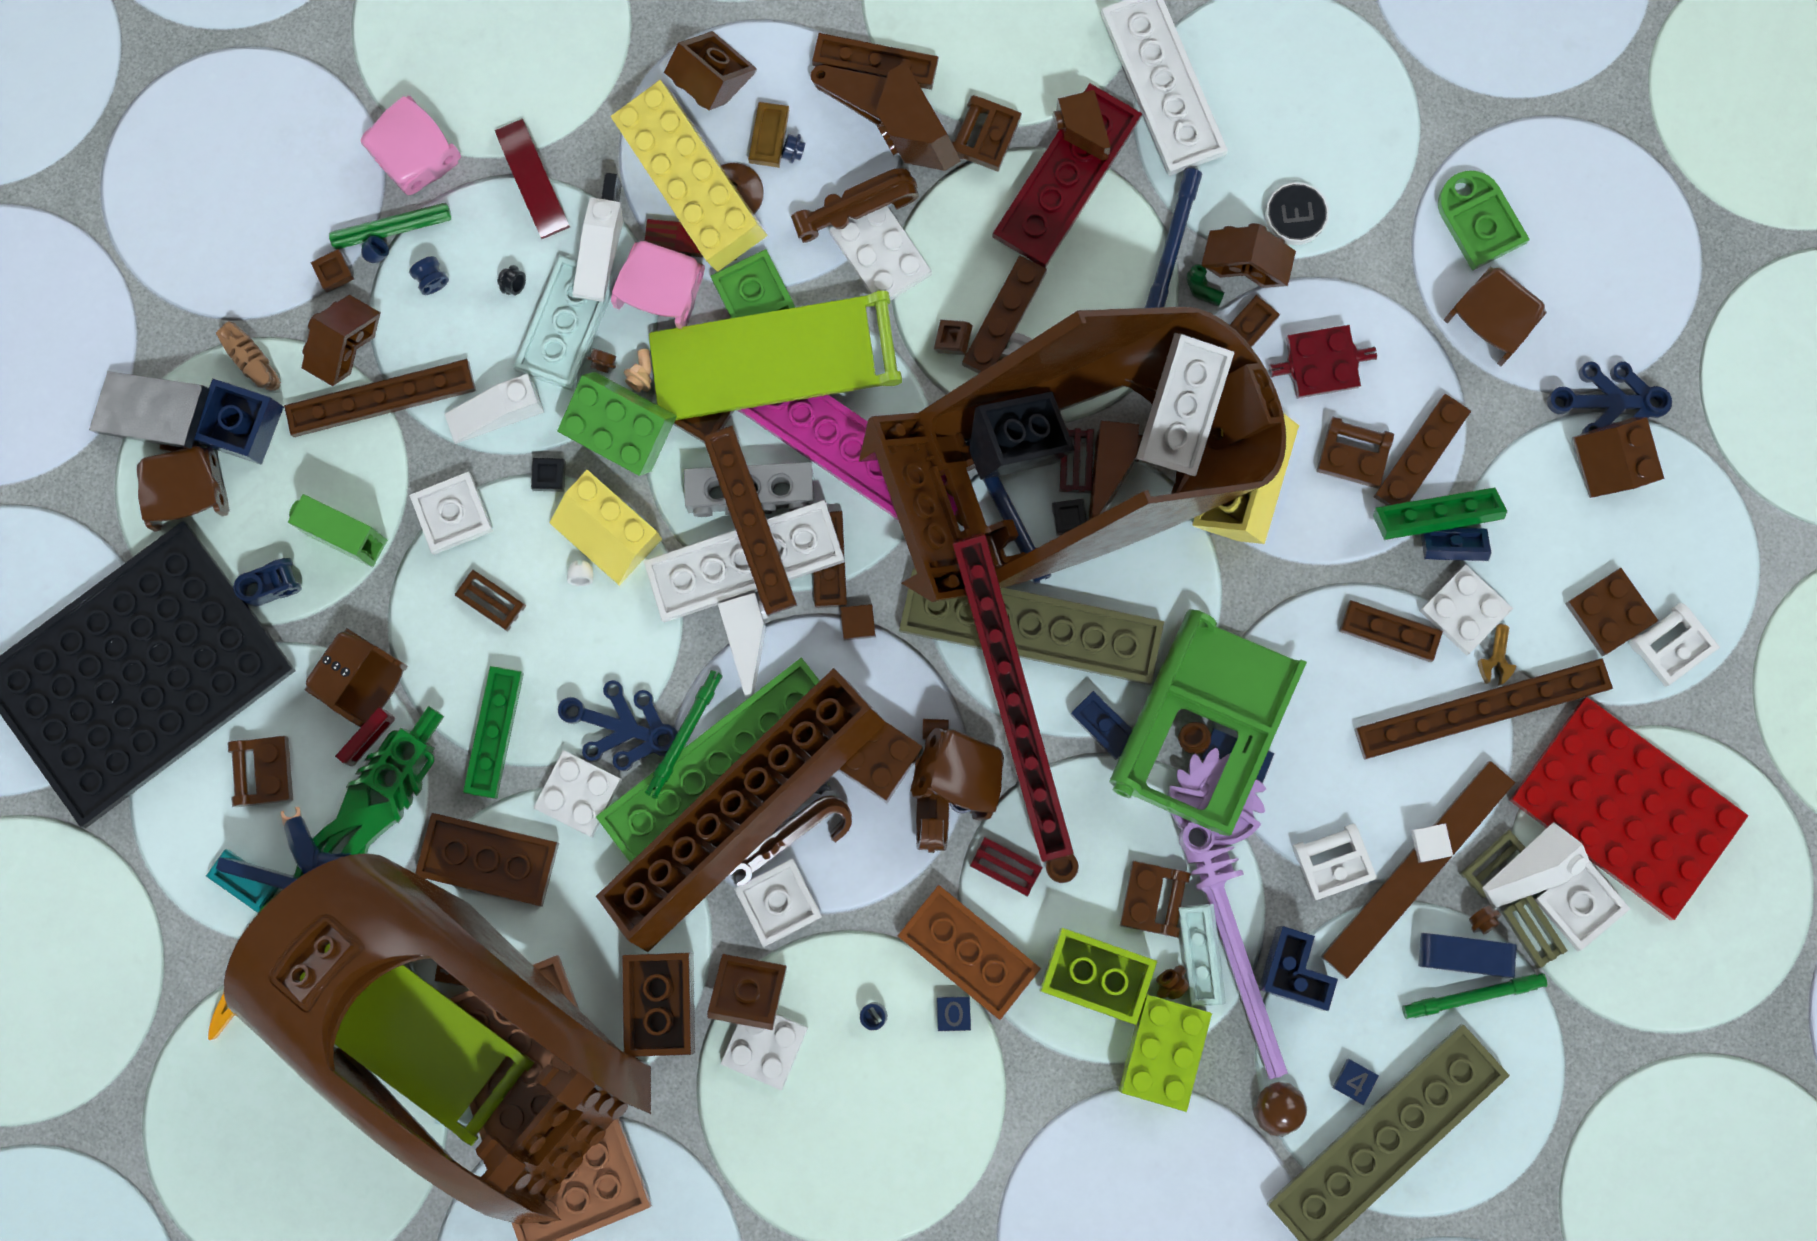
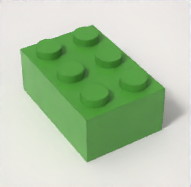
M592 372L581 376L557 432L641 476L652 471L677 415L599 373Z

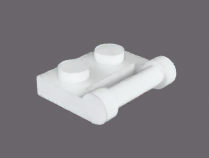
M1683 603L1673 607L1671 614L1644 634H1638L1629 640L1631 648L1641 655L1665 687L1675 682L1720 648L1692 611ZM1683 623L1687 630L1658 652H1655L1650 645L1676 625Z
M1354 823L1345 826L1343 831L1307 844L1300 842L1293 845L1295 857L1300 864L1313 901L1377 879L1360 832ZM1346 843L1351 844L1353 852L1313 866L1310 856Z

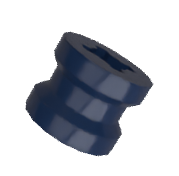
M434 256L419 260L409 270L411 277L419 282L418 288L423 295L433 294L441 290L449 282L446 273L440 271V263Z

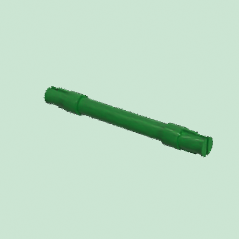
M711 670L704 685L697 692L695 701L662 762L658 764L653 773L654 777L645 791L648 796L655 790L652 798L657 799L665 782H668L680 754L706 706L710 704L715 695L714 691L723 678L720 673L714 679L716 671Z
M1543 973L1510 979L1508 982L1439 998L1423 999L1409 1005H1403L1402 1011L1406 1020L1413 1017L1429 1016L1451 1008L1511 994L1519 995L1538 990V988L1547 987V979Z

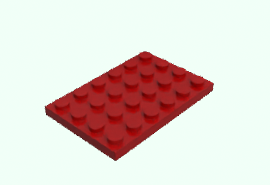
M1588 697L1581 700L1509 799L1510 802L1545 828H1548L1554 822L1580 841L1592 863L1669 920L1677 918L1749 816Z

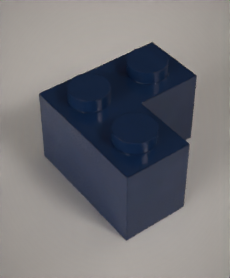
M1285 926L1276 927L1260 981V991L1321 1011H1329L1338 979L1306 969L1315 936Z

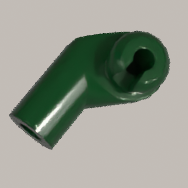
M1200 264L1193 265L1190 271H1188L1186 279L1192 295L1197 299L1219 307L1225 292L1209 286L1206 278V268Z

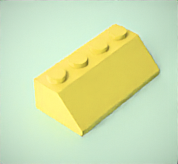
M1284 414L1286 426L1285 457L1278 474L1272 481L1254 491L1194 517L1192 525L1236 541L1265 544L1299 425Z

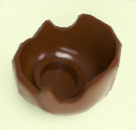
M1276 1082L1265 1087L1260 1092L1254 1108V1116L1259 1127L1273 1136L1284 1137L1298 1130L1307 1115V1105L1302 1092L1292 1084Z

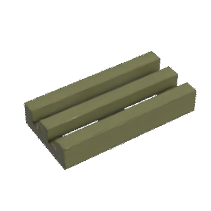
M1507 830L1459 874L1467 879L1468 884L1476 889L1477 894L1481 898H1485L1483 885L1480 882L1516 850L1521 853L1526 847L1510 830ZM1508 840L1512 843L1476 877L1473 876L1472 873Z
M1532 895L1518 900L1501 911L1537 968H1542L1549 961H1553L1557 956L1568 951ZM1524 905H1527V907L1537 920L1538 924L1540 925V927L1552 943L1553 947L1555 948L1554 950L1550 948V946L1542 936L1541 932L1539 931V929L1527 913L1526 909L1524 908ZM1517 910L1545 953L1543 957L1539 955L1513 915L1514 911Z

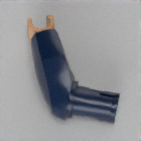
M295 807L296 815L293 817H287L284 814V810L281 811L282 823L290 851L303 874L329 861L351 855L350 853L321 852V849H318L305 820L302 818L300 808Z

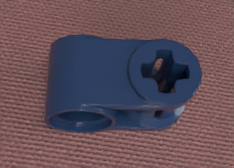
M278 559L263 567L241 574L233 585L236 596L250 606L257 607L300 592L302 590L301 584L296 583L291 569L293 565L292 559ZM258 583V591L253 596H247L246 591L249 585Z

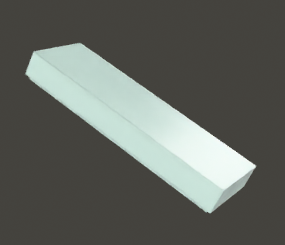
M1214 904L1179 907L1191 1007L1226 1004Z

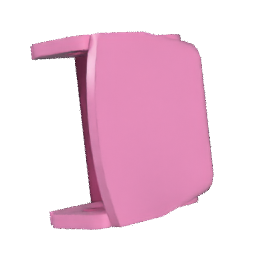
M403 96L390 106L361 138V144L406 195H413L426 185L441 178L456 166L461 158V154L454 144H448L437 124L416 104L411 96Z
M647 241L635 242L615 282L611 303L614 308L619 310L626 303L651 314L674 317L676 327L682 329V327L687 326L694 309L705 265L698 263L691 256Z

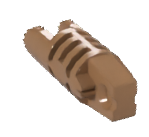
M230 321L225 323L216 332V335L238 368L257 387L265 388L269 391L279 389L280 378L269 365L268 358L253 342L251 337L235 323Z

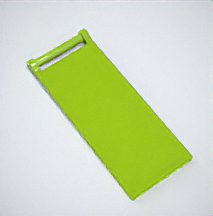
M877 291L866 296L684 326L682 329L672 328L650 332L649 340L657 405L677 415L676 420L878 386L899 385L902 383L901 372L897 371L888 304H890L889 292ZM870 306L876 308L885 373L876 375L871 345L866 307Z
M330 943L326 946L325 953L329 950ZM404 965L394 968L379 977L356 998L345 1014L335 1040L336 1046L470 1146H473L479 1138L477 1136L478 1132L525 1070L529 1071L535 1063L527 1055L513 1047ZM305 972L302 973V975H301V977H300V981H302V980L304 979V977H305ZM505 1057H510L514 1061L513 1065L468 1125L465 1127L459 1123L460 1117Z

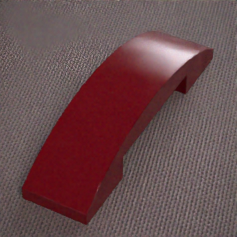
M520 119L494 130L541 239L570 228L524 120Z

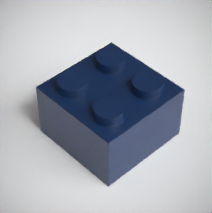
M212 378L209 386L210 391L194 440L206 447H212V449L262 465L284 406L271 397Z

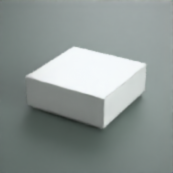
M1446 823L1411 830L1418 863L1453 856Z

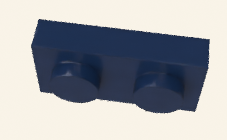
M1452 528L1421 534L1424 559L1489 561L1492 553L1486 528Z
M1093 691L1070 715L1117 760L1121 756L1133 729Z

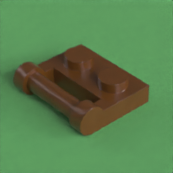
M973 95L968 101L967 107L969 109L955 142H952L960 159H966L999 172L1021 120L1022 113ZM979 114H988L974 148L966 146Z
M1332 416L1316 472L1378 489L1381 486L1394 433L1389 431L1380 433L1344 423L1341 418ZM1340 434L1379 445L1378 452L1375 453L1336 442L1337 435Z
M287 736L238 740L227 743L228 753H232L235 796L231 797L232 807L293 800L289 739ZM253 751L256 781V794L248 795L245 752Z
M1132 861L1120 926L1178 938L1180 928L1177 927L1180 915L1179 907L1182 905L1185 884L1189 883L1191 873ZM1163 878L1173 880L1165 923L1159 924L1155 923Z

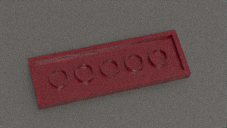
M1091 83L1088 84L1084 92L1095 90L1111 147L1108 159L1102 161L1064 140L1062 130L1059 129L992 235V238L1045 268L1142 118L1141 112Z

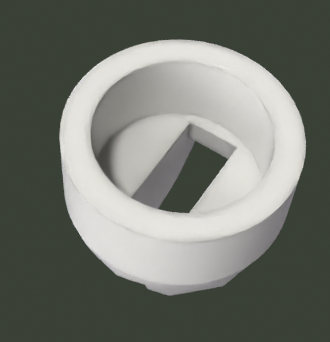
M584 560L582 565H578V562L574 561L569 566L567 582L576 586L592 584V566Z

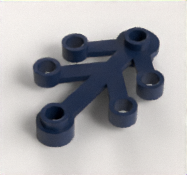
M1590 361L1579 369V377L1586 383L1593 382L1606 395H1575L1568 387H1558L1547 399L1549 409L1555 414H1565L1572 408L1607 409L1594 423L1588 424L1581 434L1588 432L1590 428L1595 430L1612 424L1625 409H1639L1633 417L1659 418L1667 414L1672 407L1670 393L1659 386L1649 387L1633 372L1631 365L1627 362H1619L1613 366L1610 376L1617 383L1625 382L1637 395H1626L1601 372V368L1597 363ZM1585 368H1591L1594 371V376H1588ZM1617 368L1624 369L1626 376L1618 375ZM1555 398L1562 399L1564 407L1557 406ZM1650 399H1656L1659 402V407H1653Z
M614 680L608 681L604 685L603 693L611 700L620 719L586 709L584 704L574 697L563 699L558 706L559 717L568 724H576L583 721L615 731L597 742L591 741L583 746L582 754L584 758L591 762L600 760L604 752L632 738L646 741L629 752L620 751L614 755L613 765L620 771L630 770L634 762L652 753L665 756L678 733L673 726L662 723L653 705L654 697L646 690L638 691L634 695L633 701L635 706L643 711L650 729L638 725L623 696V686ZM612 685L619 687V693L616 696L608 694V689ZM642 695L649 696V703L645 706H641L638 703V699ZM571 706H577L578 714L575 717L568 716L567 712ZM661 735H668L670 738L666 746H660L658 743ZM591 746L598 748V754L595 757H589L587 754ZM627 756L629 759L628 764L625 767H620L618 765L619 757Z

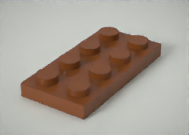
M940 885L935 888L898 934L901 940L999 1020L1002 1019L1041 969Z

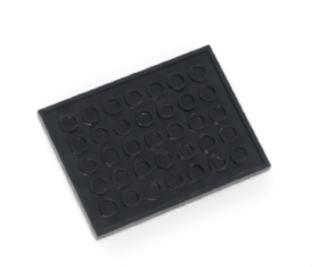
M181 521L0 655V715L78 825L86 829L296 670L247 603L236 596L233 584L188 523Z

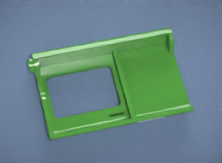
M1189 609L1185 614L1109 782L1114 786L1112 790L1120 796L1131 798V796L1137 797L1211 831L1230 836L1307 661L1302 659L1294 660L1216 627L1217 622L1210 615L1199 610ZM1181 709L1189 710L1238 733V739L1210 802L1204 810L1197 809L1148 787L1146 783L1173 721Z

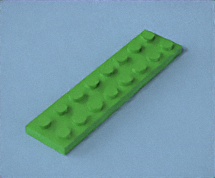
M802 657L686 746L673 767L672 775L668 782H665L657 799L652 798L655 790L652 791L650 796L645 793L654 777L653 773H651L596 816L597 820L630 863L820 681Z

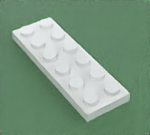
M1123 0L1102 8L1101 16L1168 175L1171 176L1184 171L1185 168H1193L1225 156L1228 149L1164 0Z
M825 500L767 519L789 581L845 562ZM736 530L644 561L660 617L664 623L716 606L718 603L758 591Z

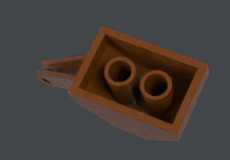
M906 62L890 70L887 78L827 65H818L812 70L810 77L815 87L874 123L893 156L899 153L904 163L946 171L961 162L947 132Z

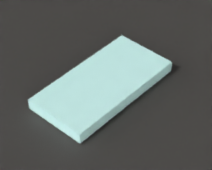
M559 255L513 369L519 373L528 374L536 379L573 391L612 296L617 275L612 273L610 275L604 302L573 297L577 261Z

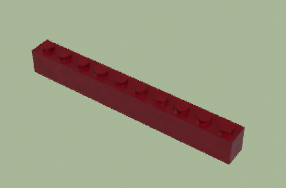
M981 533L953 541V547L1041 861L1045 862L1074 854L986 535Z

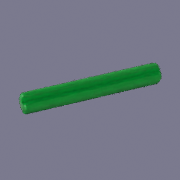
M441 203L335 230L329 233V239L332 247L337 250L364 243L370 236L384 238L450 221L451 211L447 203Z

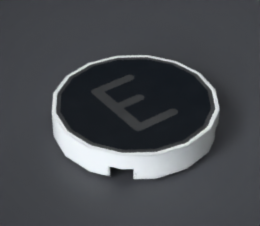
M1293 182L1281 186L1272 194L1266 206L1265 220L1269 231L1273 235L1285 240L1286 244L1302 245L1312 242L1322 232L1328 221V206L1325 198L1316 188L1306 183Z

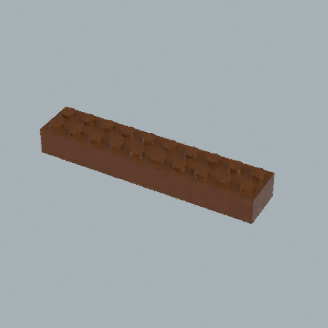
M833 668L596 895V898L625 938L644 951L649 952L887 723L851 683Z

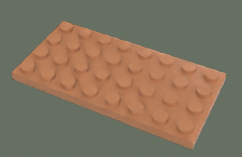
M559 955L534 964L533 966L579 1010ZM469 990L449 999L535 1062L529 1071L525 1070L479 1131L482 1141L489 1134L497 1137L510 1148L553 1097L544 1086L535 1080L548 1064L567 1073H570L573 1068L549 1052ZM505 1057L469 1105L473 1117L513 1065L514 1061L510 1057ZM620 1118L610 1124L605 1130L604 1138L588 1150L583 1156L582 1164L575 1171L569 1173L561 1182V1188L557 1194L545 1201L561 1220L527 1224L512 1223L518 1241H570L652 1206ZM551 1126V1128L546 1132V1134L544 1135L545 1138L554 1129L553 1126Z

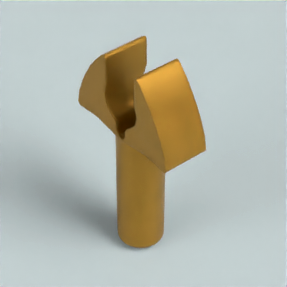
M1505 624L1496 626L1492 657L1488 660L1480 659L1478 661L1480 674L1486 684L1491 681V670L1494 666L1497 665L1500 671L1498 686L1504 684L1517 667L1516 665L1508 664L1505 659L1510 629Z

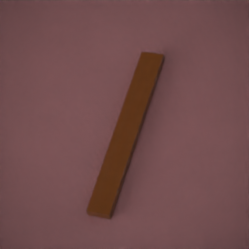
M1601 658L1361 726L1354 730L1363 759L1366 760L1613 689L1604 660Z
M1491 761L1484 765L1433 825L1446 823L1453 855L1516 783ZM1414 847L1320 957L1345 979H1348L1452 856L1418 863Z

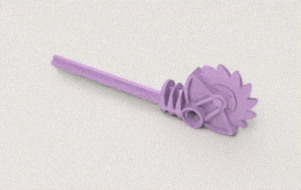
M1214 748L1207 754L1203 763L1196 754L1192 755L1189 762V774L1183 770H1177V780L1180 787L1170 785L1168 796L1200 810L1207 808L1230 754L1219 759V751L1217 748ZM1255 780L1230 836L1221 835L1173 813L1171 814L1181 829L1179 844L1185 852L1188 863L1196 864L1197 869L1191 871L1192 875L1200 876L1201 881L1196 884L1197 890H1202L1206 894L1209 904H1214L1217 929L1268 1078L1273 1079L1288 1074L1224 888L1227 880L1244 875L1243 870L1234 871L1231 863L1239 859H1230L1227 852L1235 847L1226 848V846L1238 843L1252 835L1261 825L1260 822L1254 819L1253 811L1258 813L1265 812L1262 801L1255 793L1264 792L1266 787L1260 781ZM1192 829H1199L1203 832L1205 841L1202 846H1194L1189 841V832Z

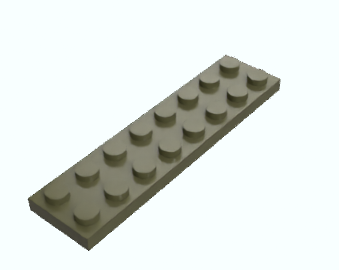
M914 568L912 569L911 577L917 574ZM908 588L899 632L982 650L967 596L931 602ZM1001 588L1020 658L1146 685L1152 684L1164 621L1009 588Z
M1460 1024L1267 1203V1206L1298 1241H1333L1510 1075L1466 1026Z

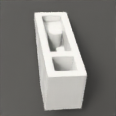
M590 197L583 223L572 293L573 297L604 302L623 226L621 202Z
M525 374L493 386L445 413V417L453 441L457 444L542 414L544 410L535 384L529 375Z
M755 593L718 603L743 692L747 699L755 693L766 633L764 619L770 618L769 616L767 617L761 600L758 601Z
M1553 822L1482 888L1490 905L1497 908L1566 883L1574 875H1578L1584 870L1589 862V858L1583 844Z

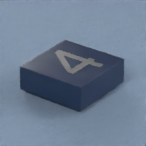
M1347 1059L1332 1088L1364 1105L1379 1075L1351 1059Z

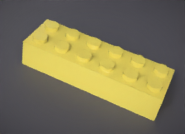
M661 80L610 116L705 260L717 272L768 236L674 95Z

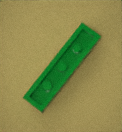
M1494 487L1376 507L1373 517L1383 539L1388 540L1504 520L1507 509Z
M490 666L463 790L465 794L492 799L498 798L524 673L521 671Z

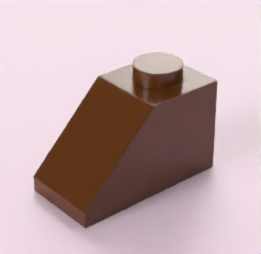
M1095 90L1058 98L1057 109L1053 111L1056 130L1061 129L1064 140L1102 161L1107 160L1111 147Z

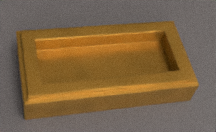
M764 102L758 103L748 158L750 164L780 168L790 111L789 106Z

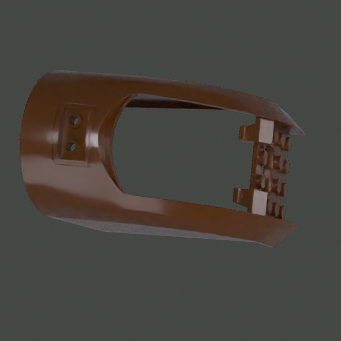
M1194 307L1077 310L919 413L870 417L867 422L859 462L878 460L917 574L901 582V584L929 601L937 602L967 596L953 541L985 533L1000 589L1069 568L1165 531L1268 484L1278 474L1285 457L1286 426L1277 391L1263 363L1251 346L1235 329L1212 313ZM1175 333L1183 334L1234 352L1196 476L1177 471L1175 483L1170 494L1150 496L1149 490L1142 491L1029 553L1022 552L1006 556L1004 548L1009 542L1016 540L1019 536L1013 519L1002 520L990 526L986 525L967 472L976 468L969 451L970 446L966 445V441L971 440L976 407L1053 392L1059 410L1062 411L1124 386L1142 395L1153 405ZM945 475L947 479L945 483H943L941 476ZM947 493L954 498L957 507L955 515ZM958 523L964 527L963 531H960Z
M354 854L341 857L316 867L292 882L277 894L253 919L242 934L229 959L224 977V997L231 1012L258 1035L308 1085L363 1133L425 1180L461 1203L486 1216L515 1224L561 1220L545 1201L557 1194L561 1188V1182L569 1173L575 1171L582 1164L583 1156L588 1150L604 1138L605 1130L610 1124L626 1112L628 1105L651 1114V1066L648 1063L621 1051L468 902L381 855ZM330 943V948L325 953V948ZM431 958L508 1021L573 1068L570 1073H567L548 1064L535 1080L544 1086L553 1097L510 1148L497 1137L489 1134L475 1150L487 1169L481 1177L457 1163L369 1069L339 1047H334L340 1024L356 998L379 977L406 963ZM305 972V977H304V979H303L302 981H300V977H301L302 973ZM553 1126L554 1129L545 1138L544 1135Z

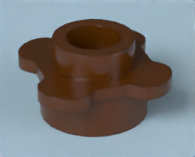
M1179 965L1175 969H1167L1157 977L1156 982L1159 984L1157 995L1160 998L1167 997L1174 1000L1186 993L1189 982L1184 977L1186 972L1184 966Z

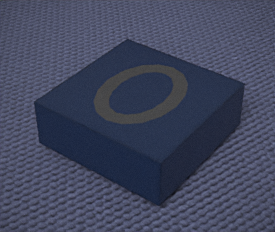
M937 997L938 1031L971 1030L970 997Z

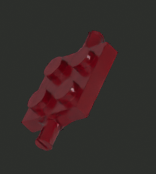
M1350 325L1287 335L1286 337L1288 349L1287 362L1269 364V371H1271V378L1289 374L1295 386L1297 399L1357 389L1361 387L1358 371L1359 362L1377 360V353H1375L1377 350L1375 346L1357 350L1352 340Z

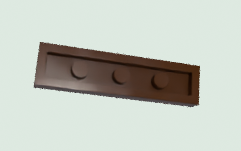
M823 33L818 34L812 64L815 67L827 65L887 78L890 70L906 62L920 88L930 90L933 88L939 62V56Z
M1019 255L966 353L962 366L979 374L1000 361L1004 349L1007 348L1010 342L1009 339L1012 333H1015L1044 279L1047 268Z
M1444 394L1373 497L1386 506L1410 502L1471 413V410L1447 394Z

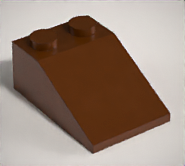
M1100 421L1095 441L1088 520L1106 511L1130 473L1134 461L1139 462V459H1136L1143 437V435L1139 434V424Z

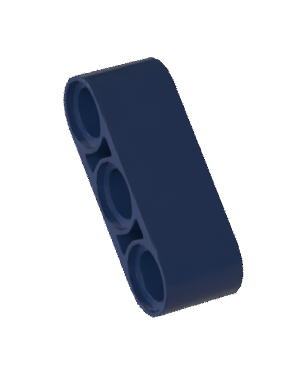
M1421 933L1418 966L1515 978L1517 944Z

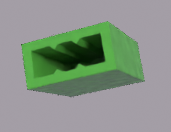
M305 494L301 496L300 500L293 503L289 511L290 518L288 523L302 533L372 568L388 541L372 527Z

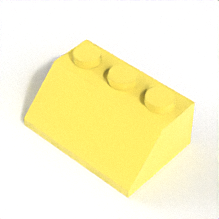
M588 470L565 492L549 522L619 586L662 540L659 533Z

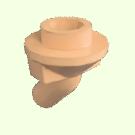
M640 349L637 352L639 365L635 363L631 368L624 371L627 377L625 382L636 392H641V390L649 392L651 389L650 383L652 382L649 377L652 369L650 351L648 349Z

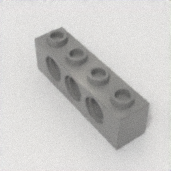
M811 462L747 466L754 485L758 487L757 494L764 514L775 513L776 509L789 508V511H793L815 503L813 467ZM714 468L684 469L685 507L688 513H693L695 517H710L713 515V512L725 511L726 515H730L724 496L720 499L710 497L712 489L720 486ZM779 483H786L790 486L789 492L783 496L774 494L773 489Z

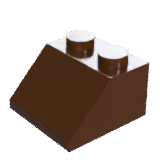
M711 31L678 42L664 73L673 80L677 87L684 89L690 94L699 106L710 111L725 105L755 74L757 68L716 33Z
M1647 417L1628 418L1572 437L1589 498L1631 490L1665 479Z

